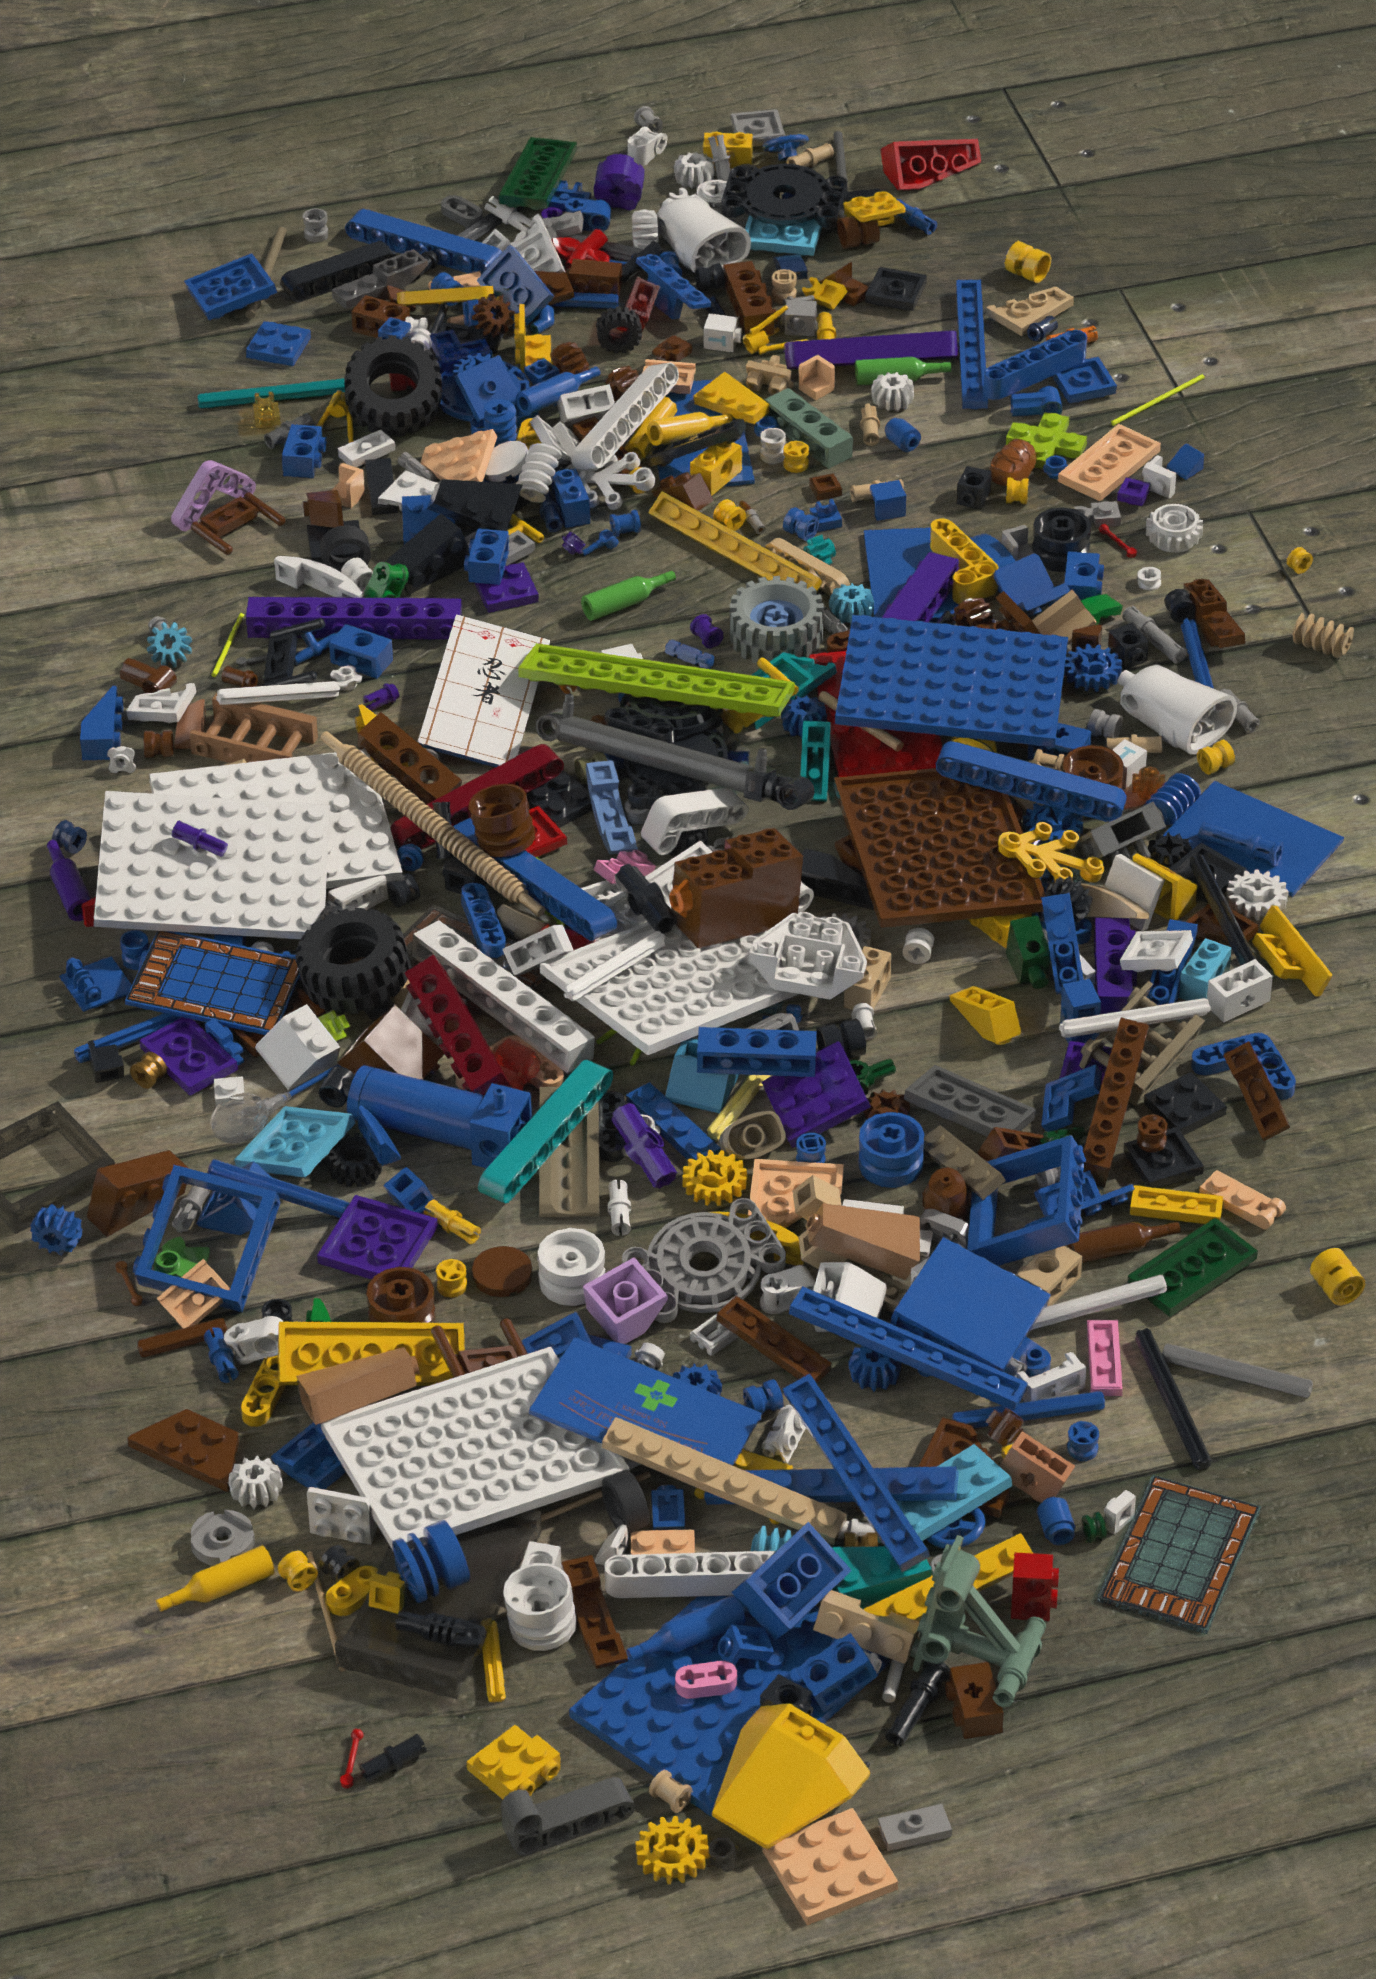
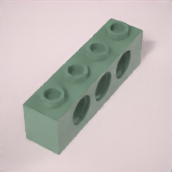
M790 388L765 399L769 404V413L765 416L775 418L780 429L785 432L786 437L790 440L806 443L809 447V454L829 469L852 458L853 437Z

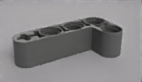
M618 1777L599 1781L535 1805L527 1791L516 1790L505 1796L501 1803L502 1827L516 1854L519 1856H527L628 1819L635 1811V1804L622 1780Z

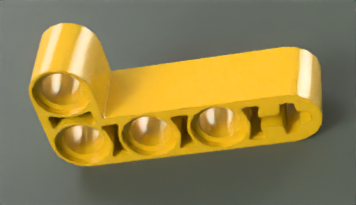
M945 518L932 521L930 530L931 550L936 554L959 559L958 571L953 575L952 599L954 602L959 604L968 598L984 599L995 594L998 590V585L993 575L999 569L997 563L952 521Z

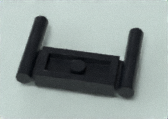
M445 303L439 305L428 330L433 336V344L437 343V346L467 351L477 347H486L492 350L493 354L497 353L504 334L500 333L499 336L493 337L489 333L487 336H483V328L475 329L476 327L443 322L449 307Z
M319 618L271 631L263 677L265 684H262V686L302 684L317 680V674L314 671L292 676L298 643L296 636L323 629L325 627L324 619Z

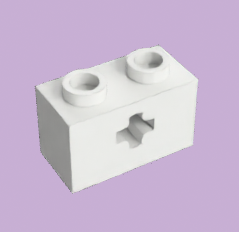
M563 925L550 926L503 948V952L514 975L530 972L540 967V963L573 951Z
M1254 959L1209 980L1207 1000L1211 1006V1011L1224 1023L1269 1002L1271 998L1272 975Z

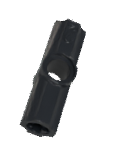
M630 864L622 866L618 873L615 874V882L627 896L633 913L637 916L642 914L655 931L661 932V934L670 932L673 926L677 924V916L664 901L659 885L656 882L649 883L636 866H631Z

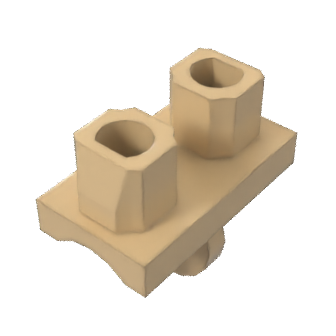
M772 355L770 361L762 360L761 363L748 360L746 365L748 374L746 384L749 390L758 392L762 384L769 385L768 390L771 395L787 388L792 390L794 382L791 381V370L787 369V365L780 364L779 356Z

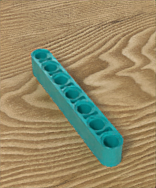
M583 1060L483 1172L479 1179L478 1192L502 1203H509L608 1091L612 1084L613 1071L591 1061Z

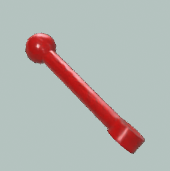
M1101 524L1099 526V532L1106 534L1126 551L1127 557L1135 558L1137 556V549L1128 547L1109 530L1108 525Z
M354 1729L351 1732L353 1741L345 1774L340 1778L341 1786L346 1789L351 1788L354 1784L352 1777L353 1766L359 1741L364 1737L361 1729Z

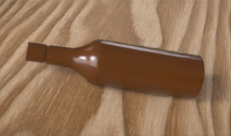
M1129 1222L1079 1233V1241L1066 1245V1247L1082 1255V1263L1137 1252L1154 1239L1180 1234L1181 1231L1178 1222L1152 1227L1144 1226L1138 1222Z

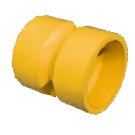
M1021 241L1015 242L1010 247L1005 259V269L1018 276L1023 275L1025 279L1035 283H1040L1044 280L1051 265L1049 253L1037 248L1033 249L1032 246Z
M1331 1248L1325 1250L1311 1263L1310 1274L1335 1305H1347L1357 1299L1364 1291L1365 1279L1352 1266V1262L1341 1249Z

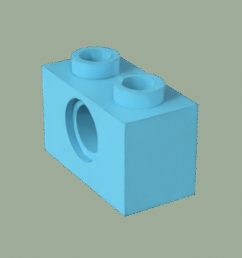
M1205 938L1181 972L1179 998L1186 1001L1201 998L1207 999L1208 981L1230 971L1232 947Z

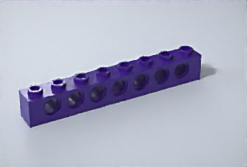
M248 597L246 612L248 638H271V631L322 618L325 621V627L312 631L311 633L314 638H325L333 633L337 634L347 624L388 639H449L456 614L462 616V603L460 598Z

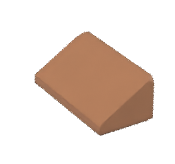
M205 699L188 705L181 719L177 722L174 749H191V730L204 732L206 717Z

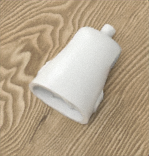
M696 196L676 200L668 198L662 203V208L657 213L659 233L675 250L679 262L693 272L695 267L704 266L708 268L712 264L720 263L723 268V264L742 262L750 251L751 239L747 231L713 210Z
M1160 665L1146 667L1137 674L1125 670L1118 678V684L1124 687L1121 692L1120 704L1125 711L1159 733V736H1162V741L1175 748H1181L1189 754H1197L1199 749L1206 746L1209 747L1221 738L1232 725L1237 713V702L1234 696L1184 678Z

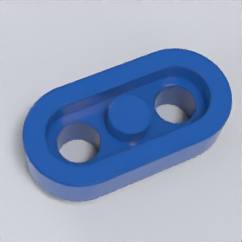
M1025 1337L1013 1358L1027 1365L1026 1374L1029 1377L1050 1370L1051 1356L1049 1352Z

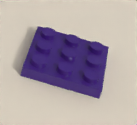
M839 1041L816 1053L815 1077L771 1076L762 1081L772 1107L783 1124L787 1140L792 1148L796 1146V1141L802 1134H820L871 1107Z
M355 1195L317 1254L318 1264L368 1279H373L375 1275L390 1268H413L438 1227L437 1218Z

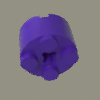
M613 154L606 157V160L602 163L600 162L597 166L593 188L595 198L606 201L611 208L634 210L642 196L645 177L643 166L635 163L634 158L624 154Z

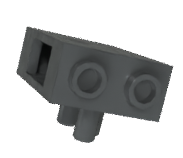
M1153 801L1086 833L1079 838L1076 847L1070 849L1073 857L1086 860L1089 857H1097L1103 860L1109 857L1111 863H1113L1115 855L1119 854L1133 861L1128 848L1134 846L1138 854L1150 858L1151 854L1144 840L1166 827L1163 814Z

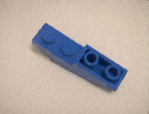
M1070 893L1041 897L1056 994H1062V984L1084 980Z
M1173 919L1169 920L1166 931L1191 930L1193 941L1177 969L1171 971L1153 970L1150 982L1153 985L1147 998L1155 1004L1164 1005L1178 1001L1181 972L1191 959L1198 924Z

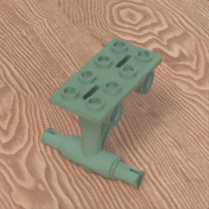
M957 1535L953 1545H946L941 1562L937 1563L932 1576V1580L935 1581L934 1586L928 1592L924 1605L927 1607L926 1613H923L917 1629L920 1635L919 1638H916L910 1657L915 1658L912 1670L919 1672L924 1660L935 1664L943 1663L948 1658L950 1652L958 1655L962 1652L1001 1667L997 1678L999 1685L994 1692L993 1699L997 1705L1009 1707L1012 1705L1016 1693L1025 1687L1033 1661L1041 1652V1637L1045 1632L1046 1624L1039 1617H1030L1026 1622L1024 1630L1014 1638L973 1586L980 1571V1564L975 1556L960 1550L964 1537ZM965 1610L987 1637L971 1632L969 1627L963 1625L965 1622Z

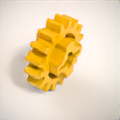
M712 1150L708 1151L707 1156L697 1153V1160L689 1158L688 1166L683 1167L682 1185L686 1188L687 1196L694 1194L695 1202L704 1199L707 1206L711 1201H715L717 1206H721V1200L732 1203V1196L741 1197V1190H746L747 1169L743 1168L742 1160L735 1162L734 1154L726 1157L723 1150L718 1155H714Z
M674 1816L672 1822H667L664 1817H660L659 1825L656 1826L654 1823L649 1822L648 1832H639L640 1841H636L637 1864L643 1865V1873L645 1875L653 1872L654 1881L657 1882L661 1877H666L667 1884H671L673 1878H678L681 1883H685V1875L688 1874L695 1878L697 1877V1868L705 1869V1859L709 1858L707 1835H702L700 1825L691 1828V1819L687 1818L683 1823H679L678 1816ZM694 1847V1851H693L692 1855H690V1854H691V1848Z

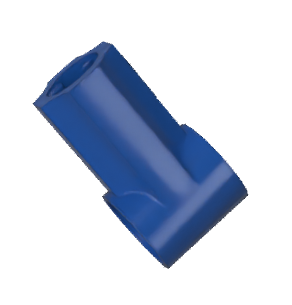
M1053 386L1043 387L1034 393L1010 395L1012 417L1041 415L1043 417L1044 412L1062 414L1063 408L1059 391Z

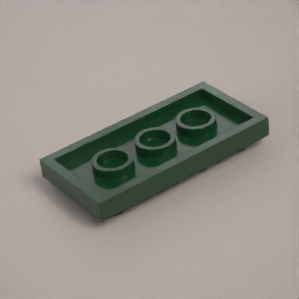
M1214 1218L1130 1273L1127 1284L1162 1275L1166 1281L1167 1291L1147 1297L1146 1299L1171 1317L1255 1261L1258 1250L1218 1219Z

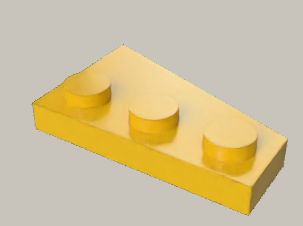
M725 371L693 395L695 405L724 415L731 414L733 418H741L751 424H755L769 413V404Z

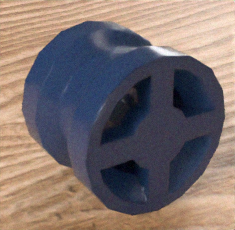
M63 820L55 827L52 840H56L59 847H65L67 852L76 854L84 847L87 840V832L81 827H75L72 822Z

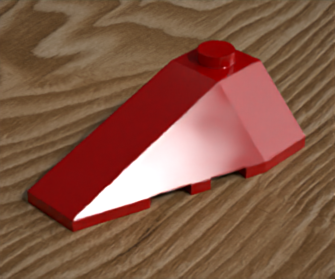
M978 139L892 142L880 149L883 172L897 190H919L981 163Z

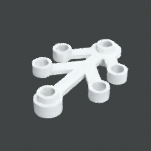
M630 452L619 461L614 454L604 465L605 469L600 472H594L597 469L577 472L589 499H591L590 508L596 507L600 499L595 491L590 490L586 482L597 483L605 496L608 508L616 510L621 507L623 501L619 493L614 492L610 484L635 485L639 490L649 491L654 487L655 482L652 471L647 467H642L636 470L633 475L616 474L625 468L633 470L640 465V459L637 454ZM570 464L566 467V469L574 468L573 464Z

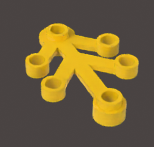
M1039 822L1034 830L1020 835L1015 832H1005L999 836L998 849L1000 853L1008 858L1017 857L1032 877H1042L1045 869L1053 875L1054 880L1059 877L1065 880L1070 875L1073 877V872L1070 869L1059 867L1057 863L1079 869L1080 876L1085 881L1091 883L1098 882L1104 872L1103 862L1097 857H1089L1083 860L1058 852L1066 848L1074 849L1076 847L1079 835L1072 830L1064 831L1060 839L1039 846L1030 843L1049 839L1052 827L1046 822ZM1030 855L1036 856L1037 859H1032Z

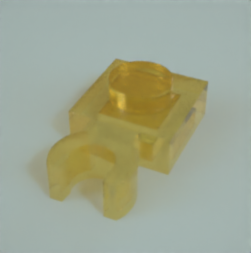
M269 392L268 398H260L259 393H255V404H253L255 428L281 425L278 402H274L273 392Z

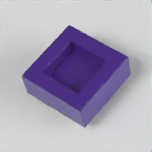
M1126 477L1118 491L1117 501L1142 506L1150 492V483Z

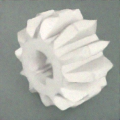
M687 152V155H680L674 165L676 183L681 184L684 188L690 187L692 190L706 181L714 180L715 168L714 163L711 162L712 158L707 157L705 153L698 154V152L695 154Z
M646 209L634 211L632 214L634 248L644 249L653 240L658 243L657 214L655 211Z
M887 372L886 375H878V378L873 380L871 390L873 403L878 405V409L886 408L888 412L890 410L899 412L900 408L907 409L914 399L913 381L908 379L907 375H899L898 372L895 374Z
M256 1456L254 1460L249 1461L244 1457L242 1464H234L233 1472L229 1473L228 1482L233 1500H238L241 1507L251 1504L252 1508L255 1509L259 1504L267 1507L269 1501H277L283 1483L278 1465H272L270 1458L260 1461L259 1457Z

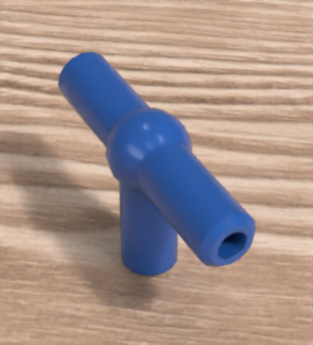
M311 632L301 634L307 648L296 653L294 665H298L313 656H319L322 651L329 648V642L336 633L318 642Z

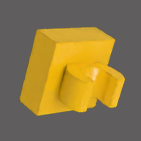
M389 1571L386 1576L376 1573L370 1580V1607L396 1614L403 1609L405 1581L400 1580L401 1578L398 1573Z

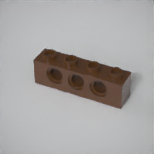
M752 261L723 264L724 288L735 315L738 317L742 332L746 335L750 333L751 328L758 326L774 314L776 309H772L771 296H767L766 285L761 283L760 270L755 269ZM778 318L762 329L767 335L774 334V324L778 323Z
M382 712L376 715L358 732L357 746L359 750L365 749L370 757L378 762L381 769L385 770L388 774H392L401 785L412 791L425 804L461 786L462 780ZM390 745L393 748L387 750L382 748V746ZM410 762L413 766L406 767L402 763ZM425 779L432 780L433 783L426 784L422 781Z

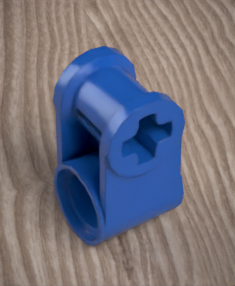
M571 198L565 202L567 212L581 211L584 217L582 230L594 231L599 229L603 232L609 228L611 206L606 201Z

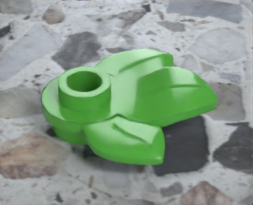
M181 1236L173 1238L163 1245L162 1252L157 1255L153 1264L154 1271L181 1278L202 1259L206 1262L208 1261L210 1248L186 1247Z

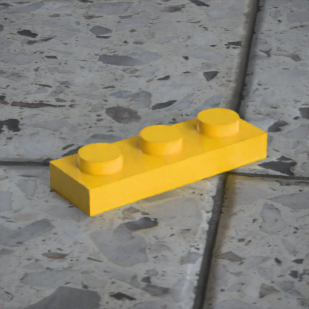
M1134 1185L1135 1190L1132 1193L1130 1215L1206 1224L1214 1218L1219 1221L1221 1220L1223 1196Z

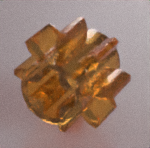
M1147 766L1141 768L1139 774H1132V793H1137L1138 797L1142 800H1149L1165 783V775H1159V771L1154 767Z

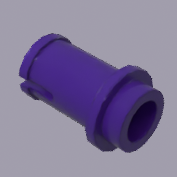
M386 683L383 685V688L363 696V702L365 704L375 700L374 703L366 706L369 710L374 711L388 703H396V699L399 698V692L394 684L389 685Z

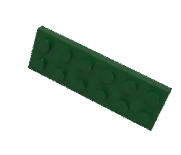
M530 137L499 194V204H505L510 208L523 206L530 207L532 210L547 209L577 152V142Z

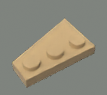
M1057 287L1029 294V299L1018 302L1015 299L1008 300L1005 306L998 308L995 305L987 306L986 315L1023 336L1027 333L1030 324L1038 323L1049 315L1055 317L1073 306L1074 297Z

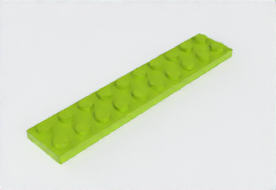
M538 643L534 645L518 667V677L527 678L533 682L547 681L560 686L573 685L587 690L599 689L605 690L608 693H626L634 697L645 696L657 698L660 701L672 700L683 702L687 705H705L712 709H731L738 713L751 712L762 714L765 717H779L793 695L795 682Z

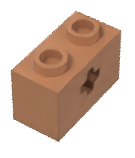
M1022 1431L1003 1459L1000 1467L1011 1476L1013 1485L1030 1495L1034 1500L1042 1503L1049 1497L1057 1496L1075 1468V1465Z

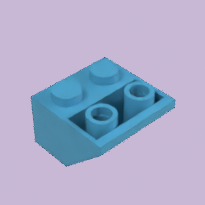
M690 1038L682 1041L674 1056L665 1097L674 1103L720 1113L740 1074L697 1073L698 1040Z

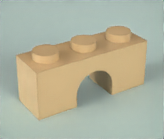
M814 1175L792 1191L795 1214L807 1221L812 1213H816L823 1203L841 1206L839 1189ZM808 1230L798 1237L801 1260L818 1269L821 1262H844L847 1260L845 1257L810 1245Z
M833 1590L825 1596L813 1628L814 1631L836 1639L843 1638L851 1633L861 1648L904 1664L907 1662L913 1644L919 1635L917 1629L920 1622L893 1612L889 1616H877L868 1613L860 1608V1600Z

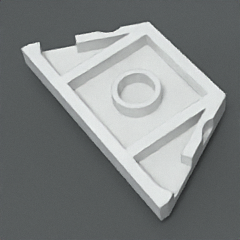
M539 214L535 215L532 218L535 222L527 232L522 230L509 245L517 249L533 271L566 273L542 218Z

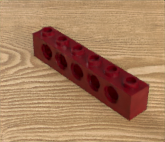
M431 955L406 971L405 975L410 982L406 985V988L414 1000L419 998L421 1003L417 1007L426 1020L428 1018L431 1019L432 1022L428 1026L435 1038L443 1040L439 1046L448 1059L453 1058L454 1062L450 1065L459 1079L464 1077L466 1081L462 1084L464 1090L485 1095L492 1083L512 1088L454 984L435 955Z

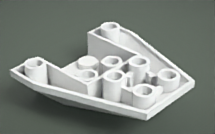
M808 912L792 913L753 941L748 957L774 990L824 999H832L863 979L867 966V960L849 923L842 922L841 919L836 917H828L826 919L814 917L813 914Z

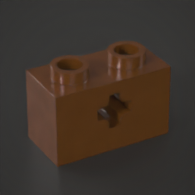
M989 1662L951 1667L950 1681L945 1682L948 1702L953 1701L955 1706L952 1707L955 1727H961L964 1739L1003 1733L1004 1712L1003 1708L997 1705L993 1699L997 1688Z

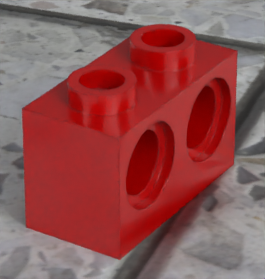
M1014 1552L1011 1619L1028 1620L1030 1617H1039L1043 1621H1050V1608L1057 1609L1058 1589H1052V1587L1058 1588L1059 1568H1053L1052 1554Z

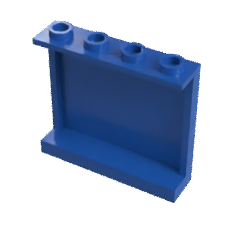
M943 1237L894 1310L890 1324L1005 1372L1007 1365L1039 1315L1047 1307L1051 1294L1043 1291L1038 1286L1024 1281L1012 1272L996 1266L986 1258L968 1251L958 1243Z

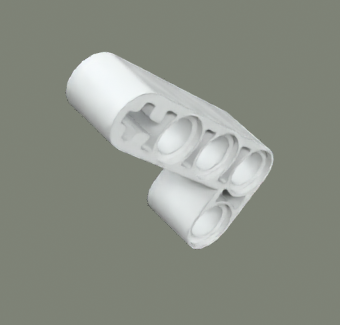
M728 788L664 796L656 800L652 805L642 828L641 837L659 855H666L675 848L683 831L736 824L745 818L748 813V806Z

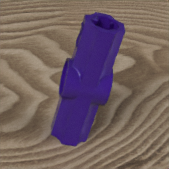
M628 1103L618 1107L612 1113L613 1117L611 1120L627 1143L624 1149L629 1158L642 1167L654 1188L660 1189L671 1184L676 1179L677 1171L662 1149L664 1142L660 1135L654 1129L647 1126L634 1104Z

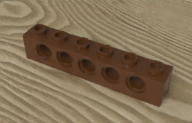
M1122 1017L1120 1018L1083 1151L1086 1158L1083 1173L1090 1170L1096 1185L1102 1187L1106 1186L1149 1028L1148 1024Z

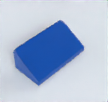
M358 1106V1128L379 1163L383 1166L400 1160L399 1152L380 1121L364 1106Z

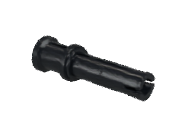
M923 1662L921 1674L911 1682V1693L885 1734L887 1741L892 1745L902 1747L905 1744L926 1705L938 1697L940 1685L950 1677V1668L944 1662L939 1664Z

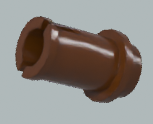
M226 666L222 672L221 678L224 683L233 684L241 688L256 687L258 682L257 675L251 670L245 672Z

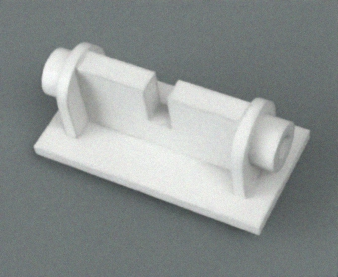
M786 1405L780 1409L772 1426L774 1431L769 1432L762 1444V1452L765 1456L773 1457L774 1455H780L785 1464H788L806 1429L792 1405Z

